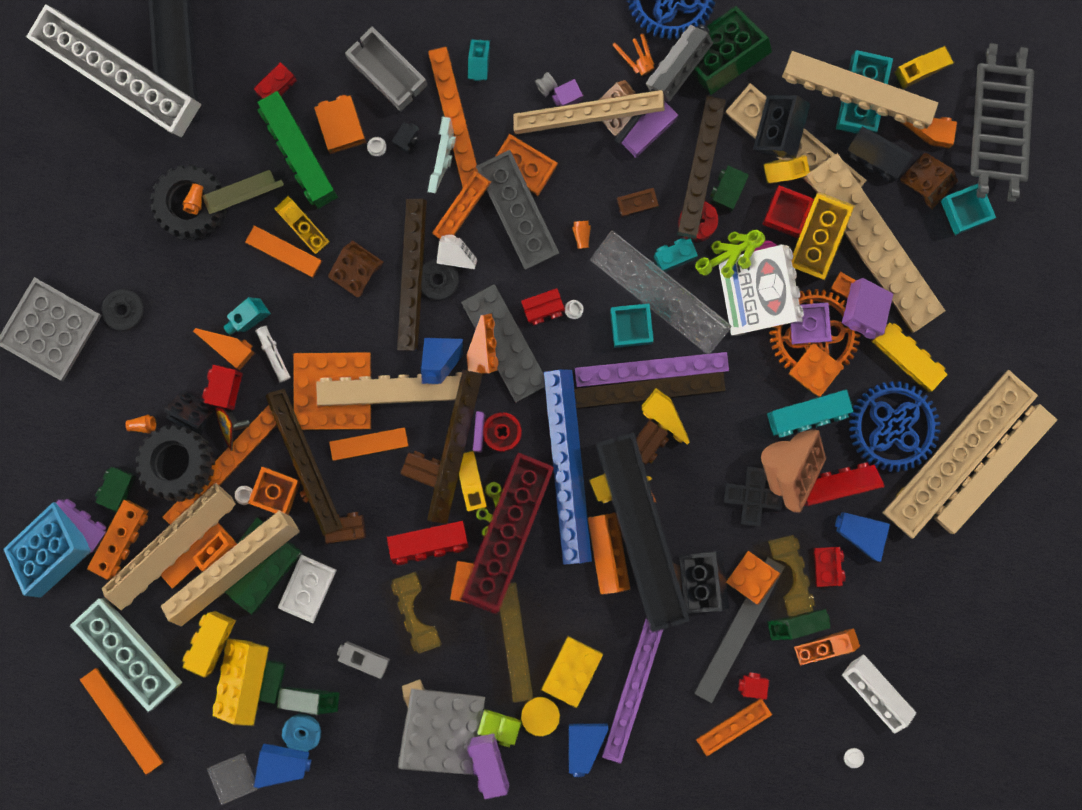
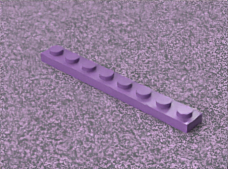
M727 352L579 367L575 368L577 387L728 372L729 366Z
M647 618L645 619L602 755L603 758L618 763L622 761L663 629L651 632Z

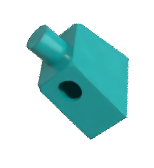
M249 297L227 315L230 322L224 325V329L229 335L236 331L246 332L271 313L260 298Z

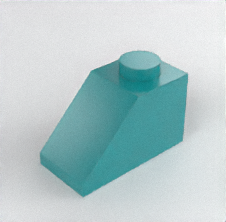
M471 40L468 57V79L477 81L487 80L490 41Z

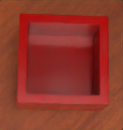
M779 185L775 190L762 225L798 238L801 235L814 199Z
M213 365L207 375L209 384L208 388L205 387L203 392L204 403L234 410L243 373L234 369Z

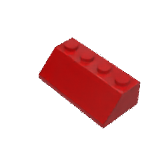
M868 462L858 464V469L854 470L846 467L838 469L839 473L832 475L831 471L822 473L820 478L816 479L804 506L882 488L884 484L875 465L869 466Z

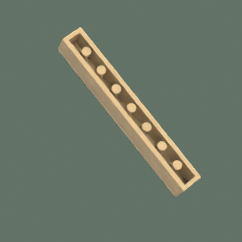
M794 51L789 56L782 76L791 84L799 83L808 90L816 89L822 91V94L825 96L839 97L842 102L856 103L862 109H872L881 116L889 115L895 117V120L898 122L912 123L918 129H927L931 125L938 106V102Z
M462 372L455 373V376H447L442 384H422L421 374H417V378H409V375H398L396 379H390L389 375L378 376L379 379H371V376H361L359 380H351V377H340V381H332V378H320V382H316L317 406L455 401Z
M1041 404L1031 405L1024 412L1026 416L1022 420H1017L1011 428L1013 430L1001 437L998 447L996 449L993 447L986 456L988 458L983 463L980 462L973 469L975 472L970 477H966L961 483L960 489L958 491L955 490L948 498L949 501L936 512L933 519L950 534H955L1057 421Z
M217 483L211 486L102 587L105 598L120 610L129 606L137 595L143 593L151 582L158 579L165 569L172 566L179 556L186 553L192 544L200 540L206 531L214 527L220 518L233 509V506L236 504L232 497Z
M279 510L161 605L167 620L183 626L300 532L292 517Z

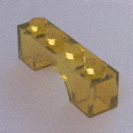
M793 535L768 540L773 559L786 563L793 573L794 581L792 588L783 596L788 615L794 616L813 611L812 606L815 605L813 595H809L807 587L810 586L807 575L804 576L802 568H805L802 556L799 557L797 549H800L798 539L794 538Z
M414 572L394 579V584L391 587L394 595L399 597L398 607L400 613L405 614L406 621H404L406 630L407 632L411 631L413 639L410 641L413 650H417L419 654L441 646L436 627L423 624L414 613V600L419 592L422 591L417 573Z

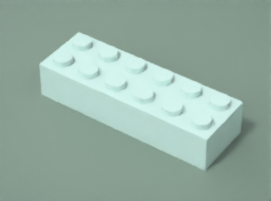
M106 598L98 599L70 625L148 712L154 710L183 683Z

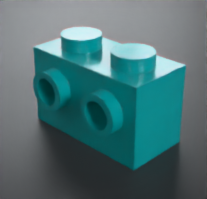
M681 238L676 240L673 246L668 247L664 245L657 249L654 259L661 274L691 262L698 257L691 238L687 240Z

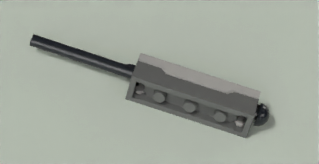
M700 24L696 28L690 25L682 33L681 38L671 48L665 59L661 61L653 75L649 77L646 85L650 92L662 90L664 100L670 102L713 44L706 25ZM643 114L631 117L615 138L614 142L620 145Z

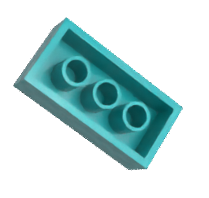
M856 50L851 57L849 71L888 85L893 58ZM842 102L836 129L857 133L863 126L877 133L881 115L872 109H862L856 103Z
M844 390L769 412L767 416L773 436L779 435V438L793 434L792 430L797 429V432L811 429L812 424L819 427L831 423L830 419L833 418L834 422L849 418L848 414L852 413L853 409L848 392Z

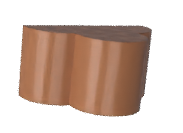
M819 430L804 431L797 434L791 441L773 443L766 447L761 454L770 490L774 494L782 496L785 506L794 512L802 511L826 461Z

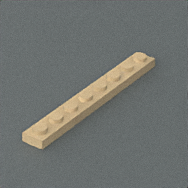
M662 90L516 113L514 114V132L520 134L665 111L664 93Z

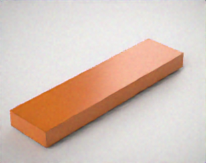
M475 171L432 234L441 239V236L455 235L489 187L491 181Z
M256 226L253 227L246 240L247 244L312 278L322 260Z
M405 427L329 442L333 461L409 447Z
M219 522L206 531L200 540L192 544L186 553L179 556L172 566L162 572L161 577L171 588H175L198 566L193 557L219 531L229 535Z
M758 699L696 740L705 755L709 756L772 716L763 699Z

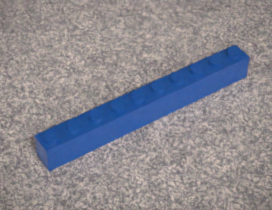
M572 370L544 372L563 565L591 562Z

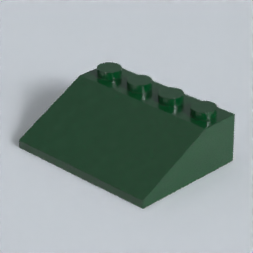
M735 6L707 26L713 44L694 68L692 74L702 87L712 95L772 53L769 38Z
M257 517L237 544L261 526L264 521ZM287 541L226 590L225 593L251 615L255 614L303 552Z

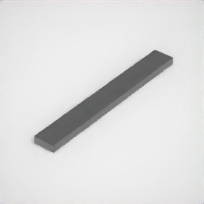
M768 557L765 560L766 564L781 575L785 566ZM778 579L759 605L745 597L694 694L710 703L713 702Z

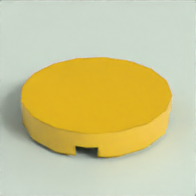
M536 697L529 700L525 704L521 715L523 726L529 733L535 736H545L552 733L556 729L560 718L556 704L545 697Z

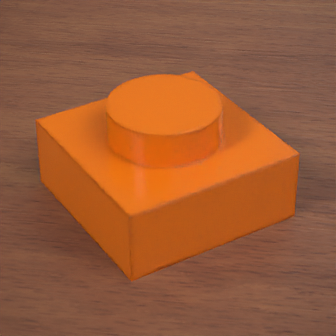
M840 272L830 289L847 299L851 283L856 280Z

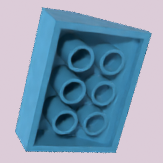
M55 502L48 506L3 549L23 595L40 598L91 552L85 536Z

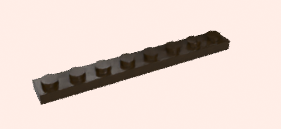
M710 96L706 98L677 235L697 238L726 101L724 99Z
M406 199L397 346L399 351H418L427 204L425 199Z
M462 370L427 520L431 522L445 524L448 522L482 373Z
M723 372L578 388L574 389L576 408L645 401L656 388L669 398L726 391Z
M285 389L267 393L265 397L323 536L340 531L343 526Z

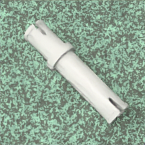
M267 326L255 330L261 341V348L265 350L279 383L291 378Z

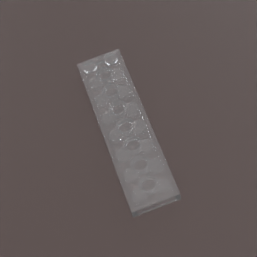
M613 230L607 235L590 259L591 262L644 304L650 303L651 310L706 354H710L732 327Z

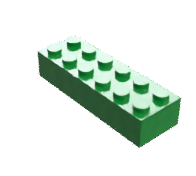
M276 91L258 101L260 108L257 110L266 124L269 123L267 128L274 139L279 140L276 144L284 157L288 156L285 160L293 173L297 172L294 176L302 189L306 188L304 194L311 205L315 204L319 209L337 199L338 196L279 92Z

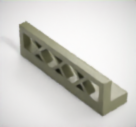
M268 170L203 195L202 198L209 214L281 187L284 184L282 180L275 182L271 171Z

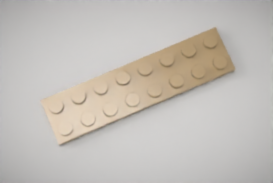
M749 84L727 109L725 114L756 139L766 96L752 84ZM806 129L803 130L797 157L807 156L811 172L836 154ZM778 157L779 159H782V160H790V159H793V158H780V157ZM845 163L860 187H862L867 180ZM804 176V177H801V178H803L807 183H809V181L807 180V178H806L805 176Z

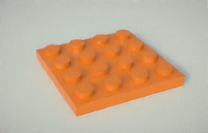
M294 353V412L302 430L371 429V404L317 406L316 382H320V378H332V381H340V377H351V380H359L361 376H371V353Z

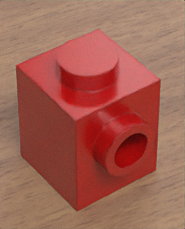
M749 672V676L743 675V680L740 679L739 691H741V695L744 697L767 699L769 680L760 677L758 673Z

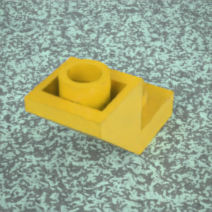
M805 155L790 160L780 159L763 164L767 183L794 180L807 176L810 173L807 156Z

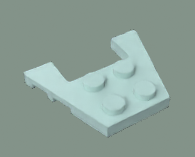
M442 117L439 132L441 139L435 169L431 174L428 192L436 193L446 169L450 167L452 156L449 154L450 150L455 146L456 137L453 136L452 121L448 117Z

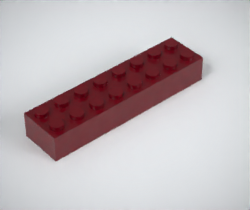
M521 453L516 455L460 600L494 614L499 612L553 472V466Z

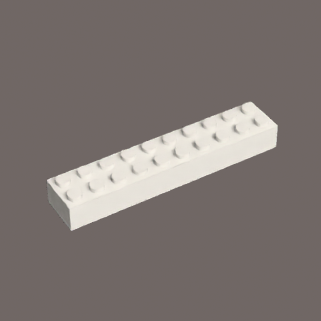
M46 4L26 36L175 135L183 136L201 106L199 102Z

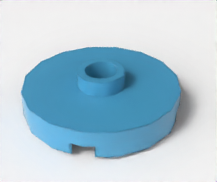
M297 714L286 721L282 729V738L288 748L308 752L319 743L321 728L313 717L307 714ZM299 730H304L305 734H301Z

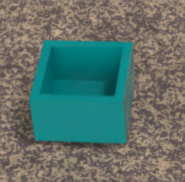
M978 184L950 194L941 200L954 235L991 222L996 218L987 194L985 198H977Z
M650 303L611 307L614 348L648 345L654 342Z

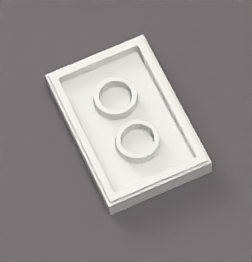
M301 555L278 608L314 623L337 570Z

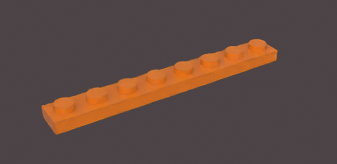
M447 47L428 51L444 116L451 118L453 136L456 137L453 151L462 186L464 187L475 171L478 172Z
M269 405L233 442V451L228 447L215 461V465H212L211 468L214 470V474L208 478L210 480L209 485L202 487L204 491L200 494L194 493L195 497L190 500L185 498V501H177L163 516L169 524H172L215 483L220 486L277 426Z

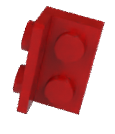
M840 547L814 548L816 587L843 586L842 582H845V571L841 568V562H844V553L840 551Z

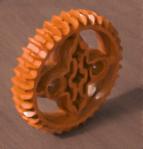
M818 289L814 290L813 295L810 290L806 291V296L803 291L800 292L799 304L805 302L807 304H814L813 301L828 303L843 317L845 311L843 305L846 301L843 300L839 303V296L832 299L833 293L830 292L826 297L825 290L819 295ZM830 320V327H835L838 330V335H831V342L814 344L829 355L828 344L840 342L844 338L845 333H848L846 347L836 361L842 366L843 364L849 365L850 362L847 358H854V355L850 352H857L853 345H859L860 343L854 340V338H859L860 334L850 330L848 326L844 327L837 320ZM783 325L774 326L772 328L776 330L770 331L769 334L775 335V338H771L770 342H776L777 345L772 346V350L778 348L779 351L774 355L779 356L781 354L782 358L779 359V362L781 363L785 360L787 363L784 365V368L791 365V371L797 362L787 353L783 341L792 348H805V351H807L812 343L792 345L791 328L789 327L785 335L782 336Z

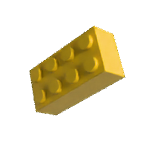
M821 192L816 194L793 252V259L791 261L795 269L825 280L855 205Z
M227 639L220 680L217 686L216 701L213 706V716L232 724L254 725L268 647L247 640Z

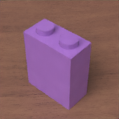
M864 278L851 283L842 324L848 326L850 330L864 334L869 339L883 335L893 293Z

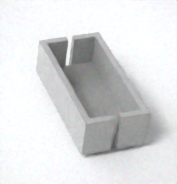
M371 27L360 38L364 47L361 48L360 43L357 41L345 54L347 59L388 100L402 111L413 100L412 95L416 97L427 86V81L388 41Z

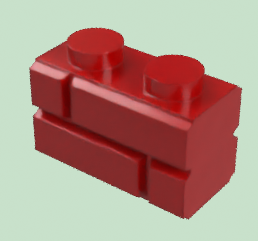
M280 62L254 90L261 99L276 91L282 96L289 89V86H292L297 80Z
M557 288L521 301L528 323H533L534 326L543 323L544 319L551 317V319L559 318L562 316V312H565Z

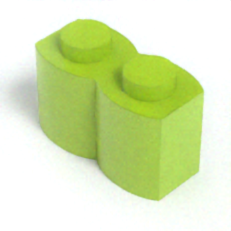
M485 709L477 734L483 736L494 733L500 745L510 747V745H515L522 721Z

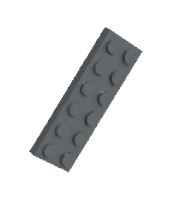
M511 150L477 165L478 172L491 181L487 191L524 269L527 270L560 254Z
M495 284L462 301L461 303L475 329L481 315L492 313V318L495 322L493 329L494 337L497 343L495 348L496 357L498 358L497 369L514 401L517 403L544 388V374Z

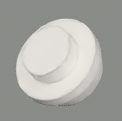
M374 137L369 140L367 149L371 155L381 156L386 151V143L382 138Z
M571 300L565 305V313L570 319H577L583 313V306L580 302Z
M248 486L239 487L235 491L236 501L241 505H248L253 490Z
M851 748L846 751L844 761L849 767L858 768L864 762V755L859 749Z

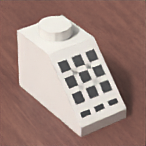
M454 235L441 236L437 256L438 264L475 269L477 259L460 238H456Z

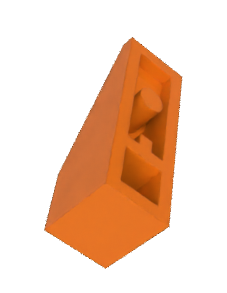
M196 328L193 331L239 370L255 353L251 350L253 346L245 339L241 341L237 338Z

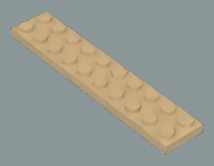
M838 153L805 176L816 193L821 192L855 205L844 234L881 288L893 293L892 304L912 333L945 312L941 303Z
M1010 370L1006 371L882 513L913 539L1038 395Z

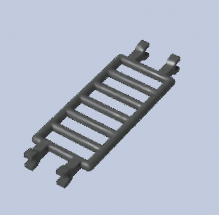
M990 43L989 49L986 50V64L980 63L977 66L970 173L972 176L979 177L977 198H985V195L989 193L988 178L1009 181L1007 201L1016 202V198L1020 197L1019 182L1024 183L1028 181L1034 71L1026 69L1028 48L1020 47L1019 52L1016 53V67L996 65L998 44ZM985 71L1026 76V86L984 81ZM984 89L1024 93L1025 103L983 98ZM982 107L1024 111V121L982 116ZM981 124L1023 129V139L981 134ZM980 141L1022 146V156L980 151ZM979 159L1021 164V174L979 169Z

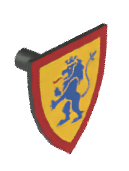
M217 407L215 411L222 435L229 449L233 451V431L249 427V421L246 419L237 422L233 413H228L224 408Z

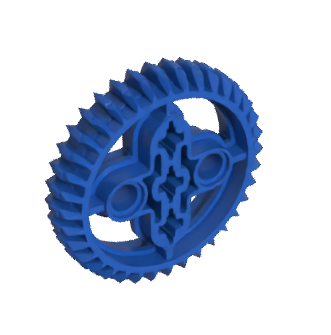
M627 0L628 3H632L629 5V9L634 10L632 16H638L636 22L642 21L641 28L648 26L647 32L649 33L651 30H654V36L659 32L661 33L660 38H664V35L668 34V39H671V36L674 34L675 39H678L679 34L681 33L682 35L690 25L695 26V28L700 24L705 25L704 20H709L710 16L708 14H712L713 9L711 7L715 6L713 0H704V3H701L700 0H692L694 2L693 5H687L684 0H680V2H678L679 0H664L662 4L661 0H655L656 4L653 10L654 18L657 20L655 22L645 14L639 0ZM667 7V12L662 17V12ZM677 10L687 14L694 13L697 10L700 11L693 20L684 25H663L674 19Z
M892 381L889 382L888 387L886 383H882L881 388L878 385L874 386L875 392L871 388L868 389L870 396L863 393L864 401L862 399L857 400V403L861 406H853V409L858 412L850 414V416L855 417V420H849L850 424H854V427L849 428V431H855V434L851 435L850 438L857 439L856 442L852 443L853 446L858 444L860 446L856 452L863 451L864 453L861 455V458L869 456L867 459L868 464L874 460L873 465L878 467L881 464V470H885L886 465L889 472L893 470V467L896 472H899L901 467L903 471L908 470V465L910 468H915L914 462L920 465V458L923 460L927 459L925 453L932 454L929 447H936L932 440H939L938 437L934 436V433H940V430L935 429V426H939L940 422L934 421V419L939 418V415H933L932 413L937 410L936 407L930 409L929 406L933 402L929 401L926 403L925 400L928 396L924 395L921 397L922 390H918L915 393V386L908 390V383H905L902 388L901 382H897L895 387ZM897 393L915 400V403L905 402L894 410L888 403L883 401L874 402V400L885 394ZM868 405L871 406L869 411L870 418L877 425V428L872 431L869 437L870 447L865 443L861 431L862 417ZM919 407L923 409L928 424L927 436L921 448L918 447L920 442L919 436L912 428L919 419ZM878 408L884 409L885 416L883 418L877 415ZM912 409L910 416L904 418L907 414L906 411ZM899 414L896 418L890 419L891 415ZM899 422L896 426L897 430L890 431L893 427L892 424ZM894 435H899L897 438L890 439ZM906 435L910 436L912 439V443L910 446H907L904 443V437ZM884 436L882 440L884 443L877 444L879 441L878 437ZM895 444L902 451H914L915 454L901 460H889L878 456L873 451H885Z

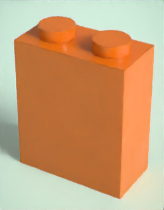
M351 95L339 96L332 102L323 101L314 107L330 154L366 143Z

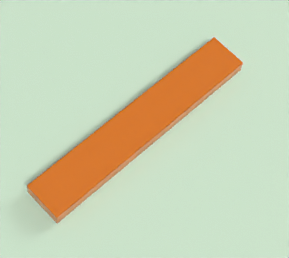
M95 668L81 678L80 681L144 773L147 775L161 765L163 761L99 669Z

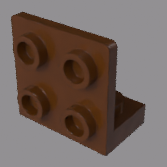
M924 153L900 179L902 183L923 195L927 206L932 209L958 182L954 169L927 153Z
M351 241L343 247L328 277L356 297H360L373 273L380 269L384 262L356 242Z

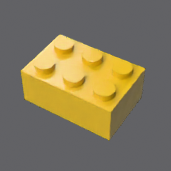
M217 611L209 612L207 615L204 614L199 623L201 626L199 633L196 632L191 640L193 646L190 651L186 652L183 658V662H185L183 668L203 677L212 674L236 620Z
M567 636L542 686V690L577 708L603 654Z

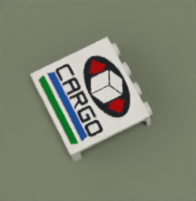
M779 245L754 251L750 257L751 266L747 269H742L739 266L738 260L744 254L740 255L732 268L734 274L730 278H724L721 273V269L726 265L728 259L719 264L731 335L740 336L751 331L792 322H803L804 312L799 304L800 291L795 282L797 274L792 266L793 253L789 246Z

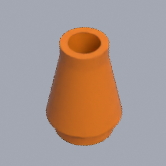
M192 184L189 193L182 203L184 211L198 214L202 206L203 186Z
M589 221L574 222L572 229L577 242V248H589L591 229Z
M148 414L127 420L126 430L151 433L156 430L155 417Z

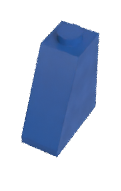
M424 338L421 366L422 384H442L463 356V339Z
M848 513L838 515L835 522L837 532L872 560L881 562L890 524Z
M569 724V773H573L574 777H583L585 773L590 772L607 734L608 724Z
M263 744L259 755L254 787L260 788L304 778L305 772L310 770L312 761L308 759L309 752Z

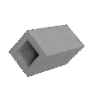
M348 641L345 645L341 644L337 655L340 656L339 662L380 679L383 677L390 661L389 658Z

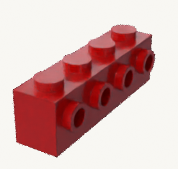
M463 521L387 537L391 561L397 565L407 564L409 560L414 559L422 561L432 555L441 557L446 555V552L451 551L459 553L463 552L465 548H469Z

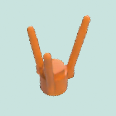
M643 33L641 34V39L646 56L643 55L637 40L633 39L635 48L640 56L636 60L637 65L616 43H613L614 48L632 66L636 74L640 72L641 76L654 69V62Z

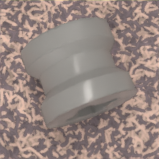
M548 72L544 74L542 79L535 80L537 87L545 97L549 95L551 90L558 87Z

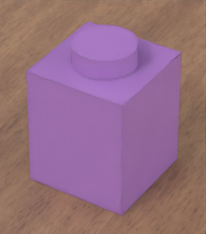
M575 79L555 88V95L552 96L556 106L572 105L583 101V95Z

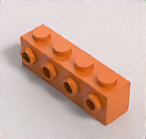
M123 500L87 569L107 580L112 579L121 570L119 565L130 553L129 547L131 543H134L139 536L138 530L140 526H143L148 519V510L129 500Z
M616 513L589 517L588 523L600 594L630 590L621 531Z

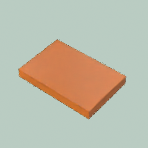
M509 134L496 156L511 150L530 192L539 196L558 163Z

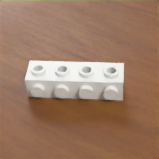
M864 654L852 661L842 674L894 733L907 727L915 716L916 712Z

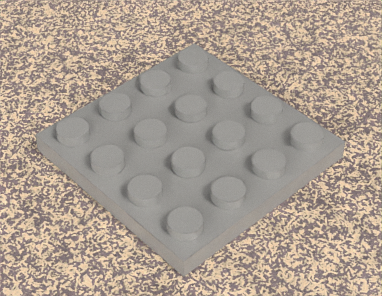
M34 277L0 334V346L60 381H64L102 315Z
M411 688L398 767L401 769L473 775L474 762L472 757L468 755L467 747L470 745L473 737L479 736L477 732L482 719L485 697Z

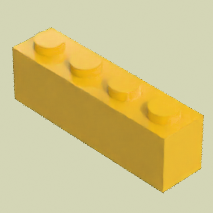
M888 323L884 334L874 338L871 342L927 392L933 391L948 375L944 371V366L939 362L935 363L931 360V355L924 349L920 350L916 346L917 343L909 336L906 337L901 333L902 329L897 324Z

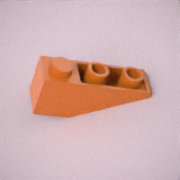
M933 118L931 125L927 129H918L909 122L902 123L930 145L950 148L954 144L957 122L952 121L951 118Z
M492 313L481 315L467 352L469 371L478 373L497 371L498 358L495 351L497 343L494 337L493 329L495 322L492 318Z
M852 628L795 646L794 649L799 664L804 665L854 652L860 645L855 630Z

